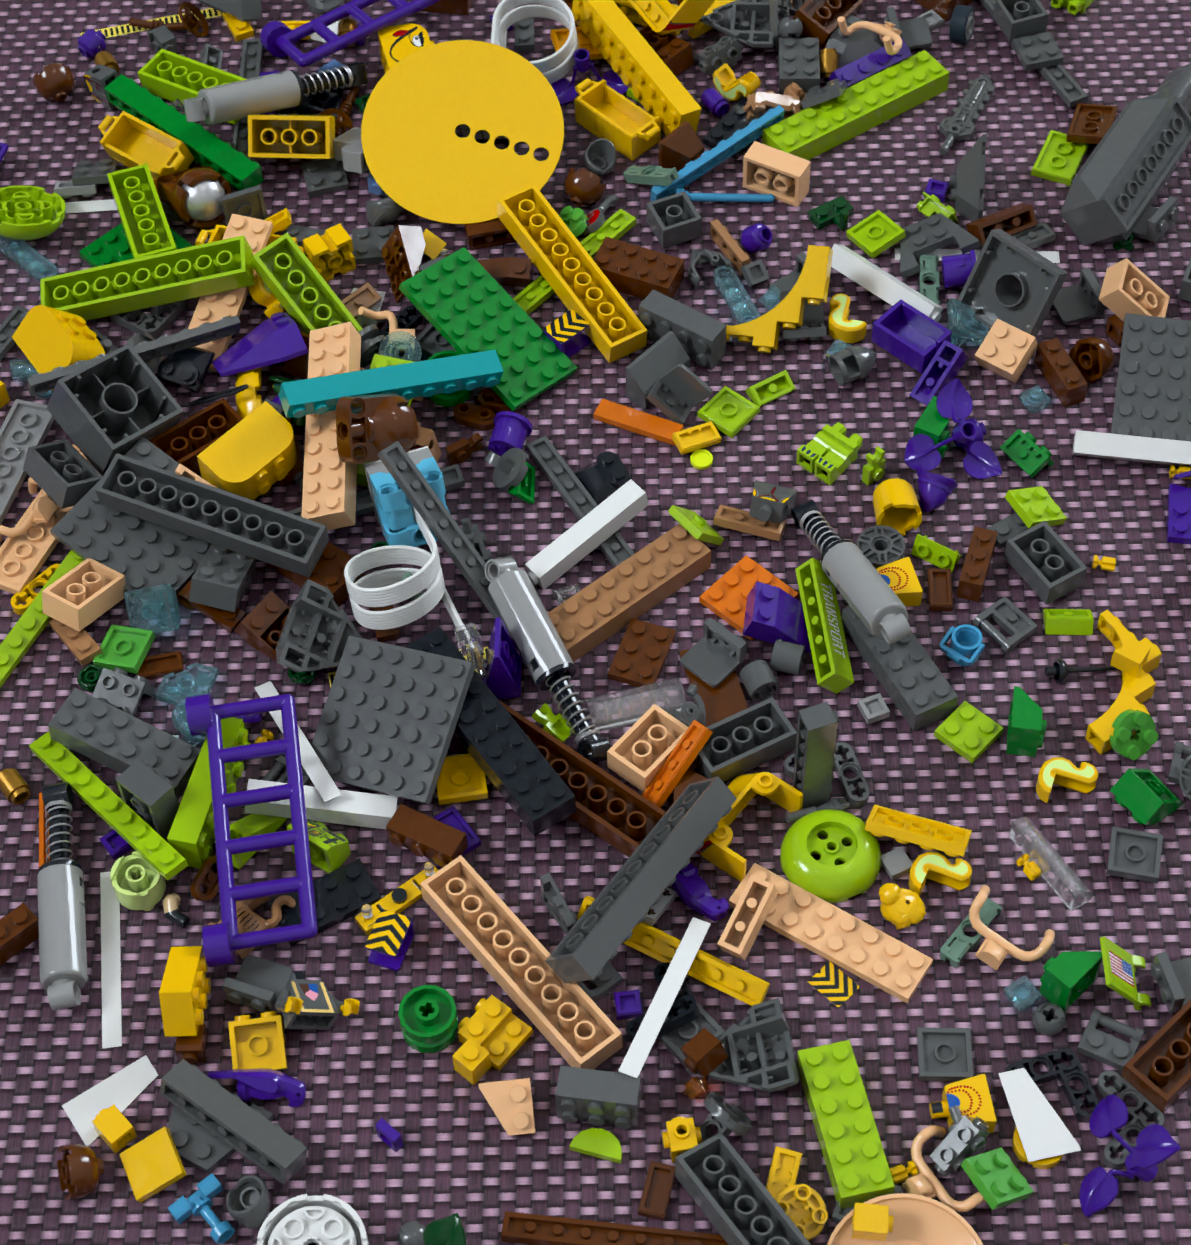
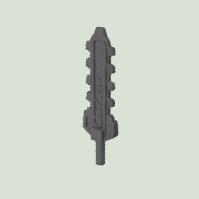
M984 74L975 80H969L967 85L970 88L964 89L962 92L965 97L959 98L957 100L959 107H953L951 111L954 113L953 117H944L941 121L939 131L946 136V140L939 150L942 155L948 153L953 142L957 143L958 140L971 139L976 128L972 121H978L980 114L977 112H983L985 108L983 103H988L990 99L988 94H993L996 88L992 85L989 75Z

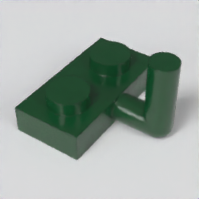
M840 196L809 210L807 218L818 230L835 223L840 230L845 231L848 227V216L853 214L854 208L843 196Z

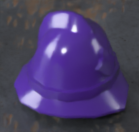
M922 470L916 471L919 484V505L923 511L930 512L941 507L948 497L952 495V491L958 486L954 479Z

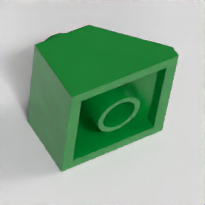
M936 396L932 398L915 424L913 436L917 434L928 435L932 438L934 445L948 439L950 431H948L949 420L940 416L936 406ZM946 444L936 449L940 453L941 458H944L948 450Z
M1014 686L1009 710L1006 754L1036 757L1037 748H1042L1047 720H1042L1043 710L1018 686Z
M1129 768L1110 789L1116 796L1114 798L1115 801L1122 807H1127L1133 813L1132 818L1141 825H1155L1184 804L1150 769Z
M1100 951L1062 952L1056 959L1051 957L1043 967L1045 972L1040 979L1042 984L1039 993L1051 1003L1060 1006L1065 1012L1097 979L1103 960L1102 953Z

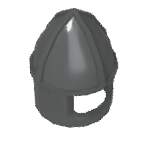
M856 345L846 347L844 350L830 355L828 358L829 367L836 382L840 386H844L853 381L863 379L874 366L876 353L867 347Z

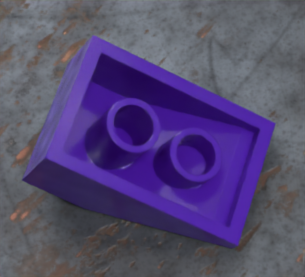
M757 581L747 595L743 635L774 644L777 639H781L782 641L805 645V652L810 653L811 649L802 603L779 587Z
M501 617L495 618L488 645L487 658L484 659L487 676L483 680L498 700L521 697L522 657Z

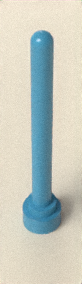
M676 189V194L683 192L684 189ZM685 191L691 201L774 202L775 200L773 194L689 193Z

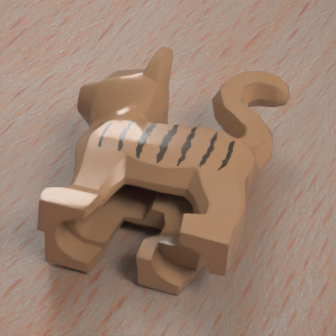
M288 895L279 896L275 899L271 906L272 917L268 920L252 912V910L268 901V897L236 901L238 933L274 928L282 919L281 906L286 904L294 908L296 906L295 899ZM220 920L218 923L210 922L208 925L220 924L222 921ZM255 947L235 950V955L244 959Z

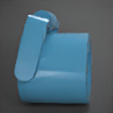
M963 624L956 628L952 626L940 642V650L946 653V656L951 658L953 662L961 666H972L978 661L980 654L985 648V644L982 643V633L978 628L969 624ZM951 638V640H950V647L945 646L946 643H947V642L949 641V639Z

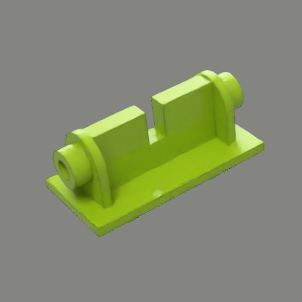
M923 192L925 200L919 201L916 206L920 213L926 217L941 213L951 221L959 223L956 216L957 212L950 205L944 206L941 204L940 199L932 194L930 196Z
M917 534L911 554L942 569H951V573L954 570L955 564L959 563L962 557L959 551H953L928 539V536Z

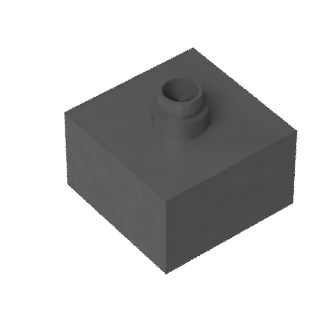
M129 343L59 379L47 406V410L102 476L105 474L116 453L124 456L142 437L149 441L177 425L183 414V409Z

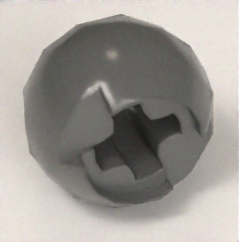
M789 17L783 18L779 22V34L782 38L788 36L799 38L803 32L802 21L797 17L795 20L789 19Z
M1043 1003L1033 1012V1024L1035 1029L1042 1035H1057L1065 1027L1066 1017L1064 1011L1057 1004ZM1048 1017L1053 1018L1050 1022L1046 1021Z
M417 1221L406 1222L399 1228L397 1233L399 1244L425 1245L423 1239L425 1226Z

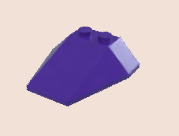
M278 312L212 361V364L219 375L224 377L287 361L309 352L294 320L287 313Z

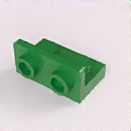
M1020 429L999 447L1031 479L1046 464L1050 467L1054 464L1050 458L1052 456L1051 452L1045 446L1040 448L1035 444L1037 440L1029 432L1024 434Z

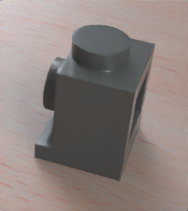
M165 25L147 32L150 47L155 49L157 53L161 49L178 53L176 39Z

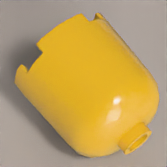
M890 478L884 480L876 487L873 492L876 524L890 526L899 531L902 536L906 535L905 531L911 530L913 527L916 530L922 522V512L912 485L904 479Z

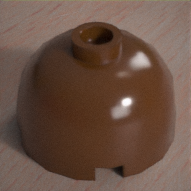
M53 63L43 67V72L39 75L38 73L34 75L33 84L39 95L46 100L63 101L73 91L74 78L68 65L65 67L63 63Z
M575 167L570 168L564 181V191L571 199L570 202L578 207L582 205L589 206L598 202L606 190V183L602 185L600 183L601 178L588 170L580 168L578 172L574 171Z
M1097 337L1077 340L1075 347H1071L1070 357L1086 382L1099 380L1105 377L1112 369L1114 355L1110 345L1105 340Z
M68 1144L60 1146L58 1153L63 1152L62 1160H57L58 1178L61 1190L65 1191L67 1189L69 1194L64 1198L70 1201L88 1196L97 1187L100 1175L104 1174L102 1159H97L95 1152L85 1145Z

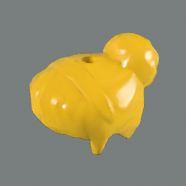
M886 883L879 889L881 914L883 918L894 924L897 930L909 927L911 924H918L923 920L926 915V907L915 891L912 892L911 890L900 888L894 883Z

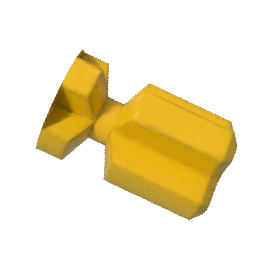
M1170 465L1169 478H1174V475L1191 471V466L1180 465L1176 469L1174 465Z
M1094 555L1092 568L1096 569L1100 565L1101 570L1113 572L1115 571L1116 558L1103 556L1099 560L1098 555Z
M262 729V737H257L253 744L268 742L267 740L272 741L274 734L269 730Z
M1026 853L1016 861V864L1018 866L1024 865L1023 872L1031 881H1034L1037 877L1041 876L1042 870L1034 861L1029 862L1030 856Z
M913 1160L908 1162V1167L906 1168L902 1164L890 1168L895 1184L907 1180L908 1174L912 1176L918 1175V1170Z

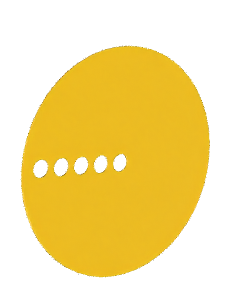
M454 40L433 44L419 49L397 62L385 73L373 89L367 101L361 125V141L365 161L373 178L385 194L398 205L417 216L448 224H474L497 219L498 199L532 184H535L540 191L548 182L557 166L564 140V121L560 103L554 89L545 76L532 63L519 54L496 44L474 40ZM467 125L470 128V134L465 138H460L455 134L456 127ZM478 131H487L490 135L489 141L484 144L478 143L474 138ZM497 137H507L510 142L509 146L506 149L496 148L494 141ZM519 142H525L529 146V151L525 155H518L514 151V146ZM545 148L549 152V157L545 161L536 160L533 155L536 149Z

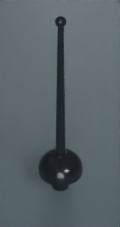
M1055 659L1053 666L1045 667V676H1054L1056 683H1062L1067 679L1069 673L1119 669L1115 667L1068 668L1064 660Z

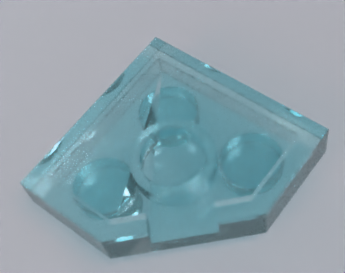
M951 298L947 303L949 330L954 335L961 336L975 345H981L989 332V328L984 322L980 324L973 316L975 312L970 306Z
M194 663L187 666V670L177 674L172 672L165 675L155 693L156 700L185 708L186 697L210 693L219 675L218 668Z

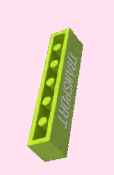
M811 558L795 569L817 685L837 694L852 685L854 678L835 586L822 570L820 561Z

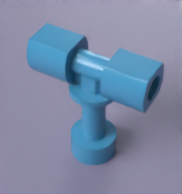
M211 1173L196 1185L198 1190L187 1199L184 1196L180 1197L167 1209L179 1225L192 1214L196 1217L202 1215L212 1228L210 1236L219 1245L229 1240L234 1234L235 1229L227 1220L221 1222L210 1208L213 1203L211 1199L224 1190L217 1178Z

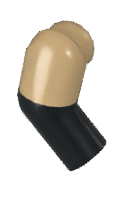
M176 893L166 895L163 900L165 918L181 928H185L190 921V917L178 910V905H180L178 901L181 900L180 896Z

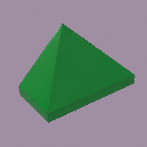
M526 462L525 465L529 467L524 479L517 487L511 486L508 488L510 490L508 492L532 505L535 495V467Z

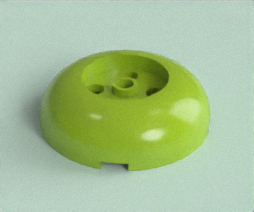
M28 185L0 188V236L13 240L40 239L55 232L63 223L66 214V204L57 193L49 194L45 192V188Z
M825 809L814 811L801 817L788 829L781 845L780 863L782 871L790 882L828 903H839L848 901V898L860 893L862 895L873 885L881 866V850L876 836L865 830L866 823L860 818L845 811ZM819 836H824L825 839L822 840V839H819L818 837H819ZM817 853L820 855V859L816 861L811 855ZM840 860L845 862L844 864L838 865L840 863Z

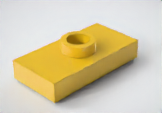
M712 421L675 432L671 437L681 455L718 444L722 440Z
M779 1146L775 1147L765 1186L773 1198L786 1187L795 1185L803 1153Z

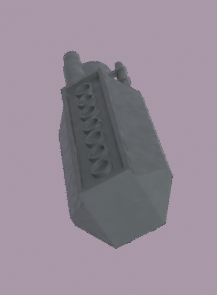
M1191 64L1181 66L1168 73L1153 95L1128 102L1074 177L1060 214L1083 246L1116 244L1120 241L1126 242L1146 210L1151 206L1179 165L1184 150L1191 140Z

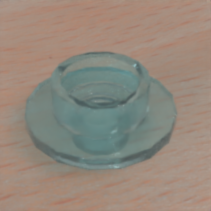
M396 331L383 339L380 344L379 355L419 362L422 355L421 345L412 334ZM401 349L405 351V355L403 357L399 356V351Z

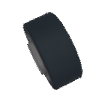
M956 5L949 28L951 43H969L975 21V12L972 6Z

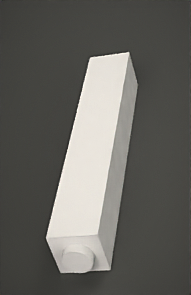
M840 244L833 245L832 268L890 305L894 306L899 300H903L938 323L943 307L848 247Z
M1076 430L1072 455L1191 466V442Z
M630 479L525 564L532 584H538L543 590L546 589L649 505L646 493Z
M249 779L247 790L288 783ZM303 785L306 816L312 821L386 829L387 824L399 808L397 806L398 797L339 790L342 794L341 796L324 802L316 787ZM290 800L245 806V813L291 818Z

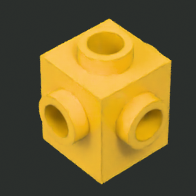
M680 1116L673 1118L671 1121H666V1132H662L664 1149L669 1148L672 1163H675V1157L697 1146L698 1143H702L700 1127L694 1126L693 1117L686 1118Z

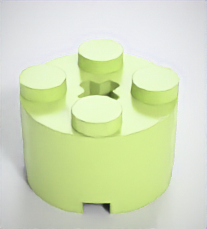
M137 851L131 852L132 855L125 858L124 856L120 857L112 866L110 872L111 883L118 901L124 907L131 910L150 911L164 896L166 881Z

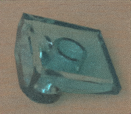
M170 583L124 592L131 628L151 630L154 634L179 630L181 617L176 592Z

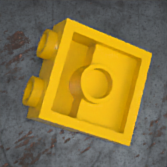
M491 995L488 999L482 998L475 1007L476 1012L471 1018L465 1017L458 1025L459 1042L462 1044L469 1038H472L490 1053L491 1065L500 1071L533 1034V1028L513 1015L510 1007Z
M276 1011L261 1013V1018L250 1019V1015H241L234 1017L235 1021L228 1022L233 1069H287L283 1016L277 1015Z

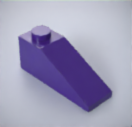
M944 340L909 396L928 406L934 396L938 397L942 388L951 382L968 358L964 350Z

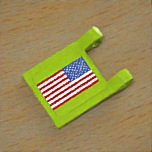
M1105 936L1101 937L1100 944L1106 986L1134 1004V1009L1137 1011L1142 1009L1141 1005L1152 1006L1150 995L1137 993L1134 972H1136V967L1146 968L1144 957L1131 955Z

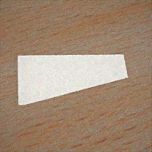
M145 1055L62 1105L85 1145H90L99 1136L92 1121L101 1110L109 1108L114 1104L122 1113L158 1076V1073Z
M1025 1068L998 1073L1028 1162L1081 1151L1077 1141Z

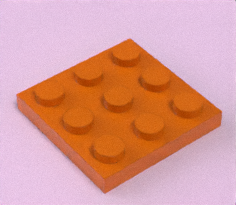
M746 555L701 594L699 602L743 634L747 595L757 581L779 587L796 599H798L799 593ZM746 636L751 641L754 639L752 637Z

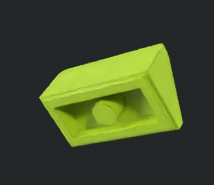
M784 370L750 386L745 391L750 399L760 407L796 390L787 370Z
M1043 609L1045 634H1093L1094 618L1090 609Z

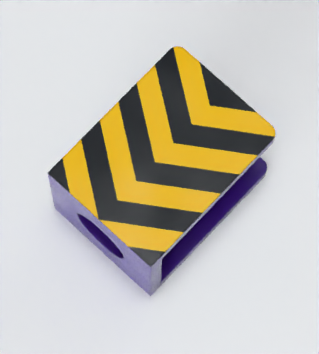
M573 310L567 311L543 328V333L568 358L590 344V340L581 333L589 327V323Z
M381 909L365 944V948L371 950L368 962L393 971H399L415 936L413 919Z

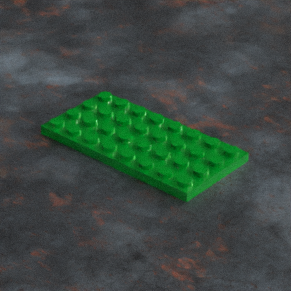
M465 247L400 283L399 290L460 355L496 350L504 372L500 383L490 388L513 412L574 374L578 368L556 347L555 343L543 333V330Z

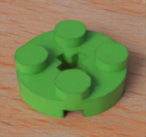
M566 206L561 210L559 217L577 238L587 227V215L582 209L572 208L571 206Z
M1129 709L1122 712L1113 722L1112 727L1115 729L1113 736L1110 735V744L1117 754L1137 760L1157 742L1158 733L1155 731V723L1152 717L1140 710ZM1135 730L1134 737L1130 739V737L1132 736L1131 731Z

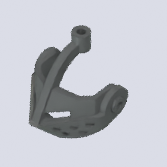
M693 249L687 273L688 281L694 288L700 286V276L695 270V267L700 263L710 262L712 266L720 265L727 273L733 271L730 260L727 257L724 258L718 252L707 249Z
M690 684L685 693L692 697L695 703H684L681 707V713L674 708H667L664 711L688 727L693 720L706 727L704 702L697 693L698 687Z

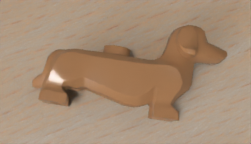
M792 82L785 88L783 95L776 94L774 91H757L747 95L746 105L742 109L747 111V120L758 119L756 114H765L769 109H774L780 105L785 110V119L802 111L801 100L805 97L806 93L797 83Z

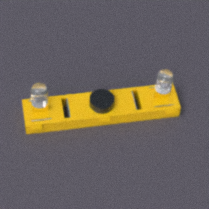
M426 862L423 871L372 906L369 904L363 905L362 912L354 917L355 922L366 935H369L381 909L399 914L422 898L420 883L436 873L438 869L432 862Z

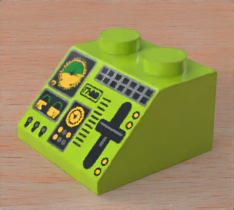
M307 818L311 864L327 873L340 868L351 854L347 838L340 833L335 834L329 831L323 823H315ZM292 823L287 826V830H292Z

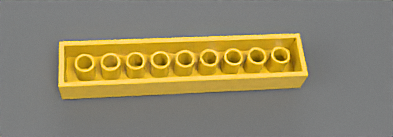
M573 0L571 11L574 21L590 39L592 45L602 54V57L611 65L613 71L619 75L623 83L628 88L630 87L634 97L640 101L644 109L653 117L659 116L661 118V129L665 132V135L670 134L685 121L690 123L696 133L702 108L613 0Z
M535 184L498 199V218L529 259H532V263L567 309L575 311L589 323V327L584 331L608 363L645 347L648 330Z

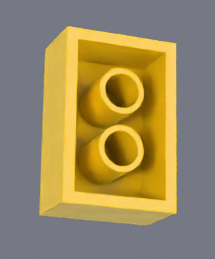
M202 946L171 947L159 990L165 1037L197 1036L199 1025H203V1009H207V994L211 992V980L206 978L208 965L205 956H203Z

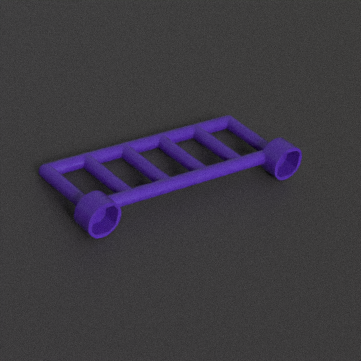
M352 0L293 30L283 22H269L261 31L260 41L262 46L273 56L285 57L288 55L300 67L304 68L441 0H413L409 3L406 0H386L396 9L375 20L362 11V9L380 0ZM349 15L362 25L340 37L327 27ZM313 33H317L327 42L306 54L302 53L295 46L296 41Z
M211 694L186 697L185 708L191 736L207 734L222 921L220 924L203 926L202 929L203 948L208 967L234 964L235 950L315 937L318 928L295 698L291 694H283L214 705ZM281 710L284 739L223 749L221 719ZM285 754L288 784L227 793L225 763ZM286 799L290 800L292 830L231 839L229 808ZM294 845L297 876L234 886L233 854ZM298 892L301 924L238 934L236 901Z

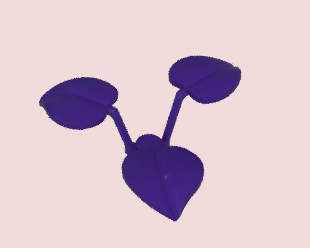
M584 48L577 49L573 54L575 65L573 66L572 80L569 82L568 79L562 77L560 80L550 84L560 105L569 104L578 96L573 85L577 71L586 72L589 68L592 69L599 82L602 79L606 80V84L618 93L624 95L628 89V86L623 83L619 75L613 70L605 72L603 78H601L594 67L593 60H590L589 51Z
M959 378L952 380L940 391L936 406L941 417H952L953 422L959 424L953 429V436L934 445L932 438L928 435L917 434L913 436L906 445L905 464L915 471L933 470L941 462V455L936 449L953 440L961 443L968 441L965 452L968 454L963 459V466L969 476L975 479H985L1002 474L1000 463L993 450L984 442L976 441L972 443L977 435V426L972 421H965V418L971 414L973 409L972 399Z
M1107 1095L1106 1098H1103L1091 1114L1089 1127L1092 1134L1101 1139L1108 1137L1112 1133L1114 1138L1130 1153L1125 1159L1127 1171L1112 1169L1107 1173L1104 1168L1097 1167L1085 1176L1080 1187L1079 1198L1083 1213L1088 1218L1109 1206L1116 1198L1119 1183L1114 1177L1115 1175L1126 1176L1129 1179H1133L1136 1176L1144 1182H1149L1157 1174V1164L1168 1159L1181 1149L1170 1133L1159 1124H1151L1144 1128L1137 1136V1146L1132 1148L1117 1133V1129L1122 1128L1127 1123L1128 1109L1123 1100L1116 1095Z

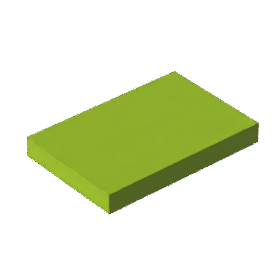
M1050 130L1032 168L1031 175L1071 186L1087 152L1089 143L1067 142V134Z

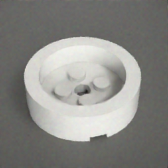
M304 1194L285 1201L269 1214L257 1236V1245H308L309 1243H317L318 1245H369L365 1227L356 1211L343 1200L324 1194V1196H308Z

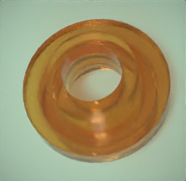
M698 1076L684 1084L686 1087L683 1091L684 1096L688 1095L690 1100H693L709 1089L705 1084L707 1080L705 1078L699 1079Z

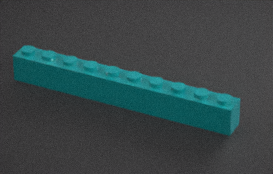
M496 350L284 382L281 383L279 399L286 418H301L305 415L324 414L329 411H335L337 401L343 396L394 393L410 400L415 397H430L440 393L450 394L465 389L473 390L483 386L492 387L500 383L504 371Z

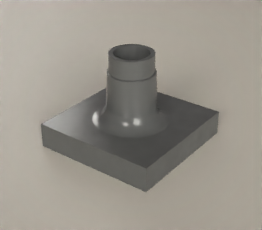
M994 229L990 231L955 306L989 329H991L998 318L1036 337L1068 272L1003 230Z

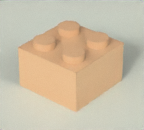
M997 318L974 356L978 365L1016 383L1037 349L1036 337Z

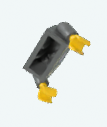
M301 971L290 975V981L279 992L275 1003V1008L283 1014L285 1029L330 1030L339 1014L349 1016L351 1013L357 1015L360 1001L357 999L348 998L344 1001H338L329 993L324 982L320 980H306L304 973Z

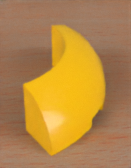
M261 367L236 373L235 387L248 385L247 389L235 394L236 410L243 419L262 404V396L257 395V391L261 390Z

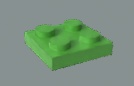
M111 625L100 646L102 653L94 657L92 662L94 665L114 670L116 667L129 673L137 674L156 636L151 630Z
M1002 1147L966 1158L961 1164L963 1170L992 1210L1027 1199L1034 1192Z

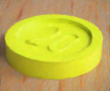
M696 450L691 454L690 462L696 469H707L713 463V456L707 450Z

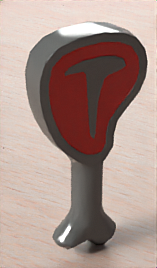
M605 195L604 201L600 206L587 215V227L581 235L593 233L602 226L605 221L604 212L612 204L619 201L617 195Z

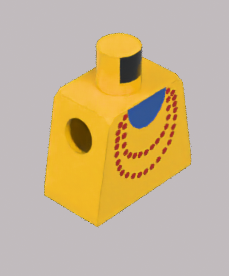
M905 557L876 568L905 607L921 605L923 591L910 557Z
M985 1074L944 1086L942 1093L943 1101L929 1103L931 1118L946 1117L949 1127L954 1123L948 1109L958 1105L963 1117L965 1115L973 1118L978 1116L989 1126L987 1131L989 1133L994 1132L997 1120Z

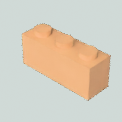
M751 874L717 943L722 951L741 960H746L778 894L775 885Z

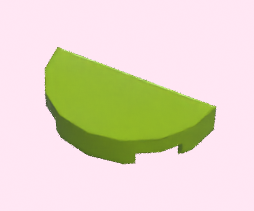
M590 1128L583 1130L573 1138L569 1145V1150L621 1164L622 1149L619 1140L611 1132L604 1129Z

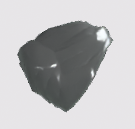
M599 138L592 142L586 148L583 155L585 167L596 175L610 173L617 161L616 149L613 143L604 138Z
M390 197L378 201H366V219L372 227L385 226L398 219L403 207L394 202Z
M258 1175L243 1176L237 1182L236 1187L228 1192L226 1206L231 1217L243 1223L246 1228L257 1229L261 1227L269 1214L270 1193L266 1182Z

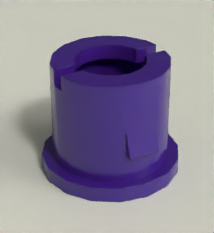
M974 249L969 250L967 254L942 256L945 288L965 286L976 263Z
M501 411L497 413L493 420L495 427L489 440L488 449L499 456H502L514 447L522 450L526 437L530 436L533 430L531 422L515 412Z

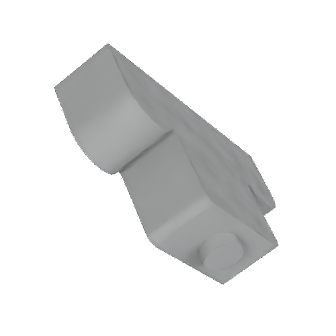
M354 127L333 140L335 160L343 161L344 170L356 173H364L369 170L362 149L361 128Z

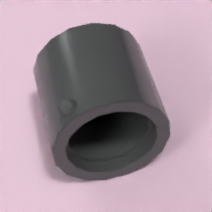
M777 639L772 652L770 669L774 672L778 671L799 676L805 653V645Z
M764 660L751 662L740 672V679L749 696L755 702H762L771 698L779 690L780 685L768 663Z

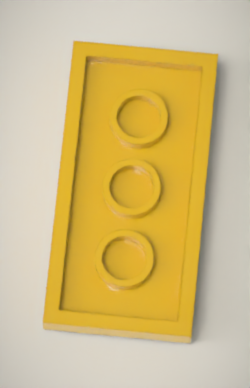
M875 804L865 825V830L871 832L874 836H888L895 838L899 843L908 844L910 842L918 844L925 850L936 849L944 851L946 855L951 857H964L972 832L969 829Z

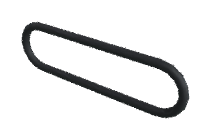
M245 384L203 396L190 402L189 406L193 407L237 394L247 389L248 385Z

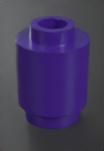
M715 88L706 89L701 95V104L714 116L722 117L728 112L730 107L728 100Z

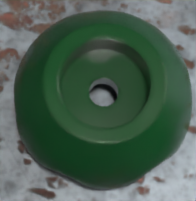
M88 665L79 672V678H77L81 689L87 692H94L103 668L98 665Z
M288 669L287 674L293 683L306 685L315 679L317 670L297 673Z

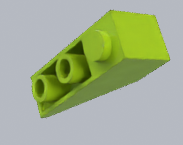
M250 814L230 825L231 839L274 833L288 818ZM257 851L233 854V866L240 870Z

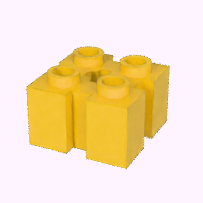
M341 224L326 229L322 236H319L317 233L303 239L304 252L307 254L308 260L326 282L334 279V274L340 272L343 275L356 269L355 257L351 253L354 251L352 238Z

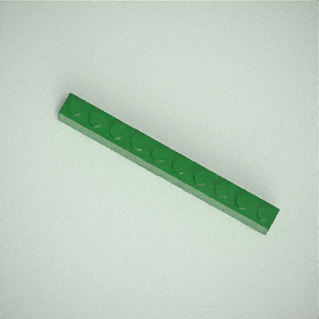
M121 74L104 88L108 101L121 111H125L182 141L195 158V161L203 166L212 167L213 170L220 173L229 184L238 190L257 186L264 180L261 172L262 168L256 161H251L244 153L236 151L229 143H224L214 133L206 131L201 124L187 122L185 114L182 115L174 106H169L159 96L151 94L147 88L139 86L132 78H127Z

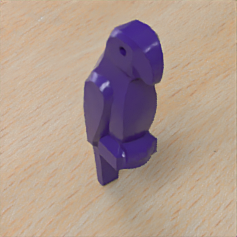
M692 863L680 870L675 876V882L671 886L684 904L710 920L717 921L724 918L729 910L728 901L725 898L717 900L712 897L709 887L698 876L699 870Z
M233 1069L208 1072L206 1075L210 1079H237V1095L243 1102H248L251 1097L269 1100L285 1096L290 1101L288 1104L290 1107H298L304 1102L307 1095L304 1082L273 1069Z

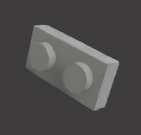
M72 180L56 181L54 192L62 198H71L73 195L90 197L96 194L98 190V184L73 186Z

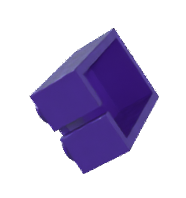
M899 300L873 323L871 341L923 374L943 341L947 340L951 343L952 332L908 303Z

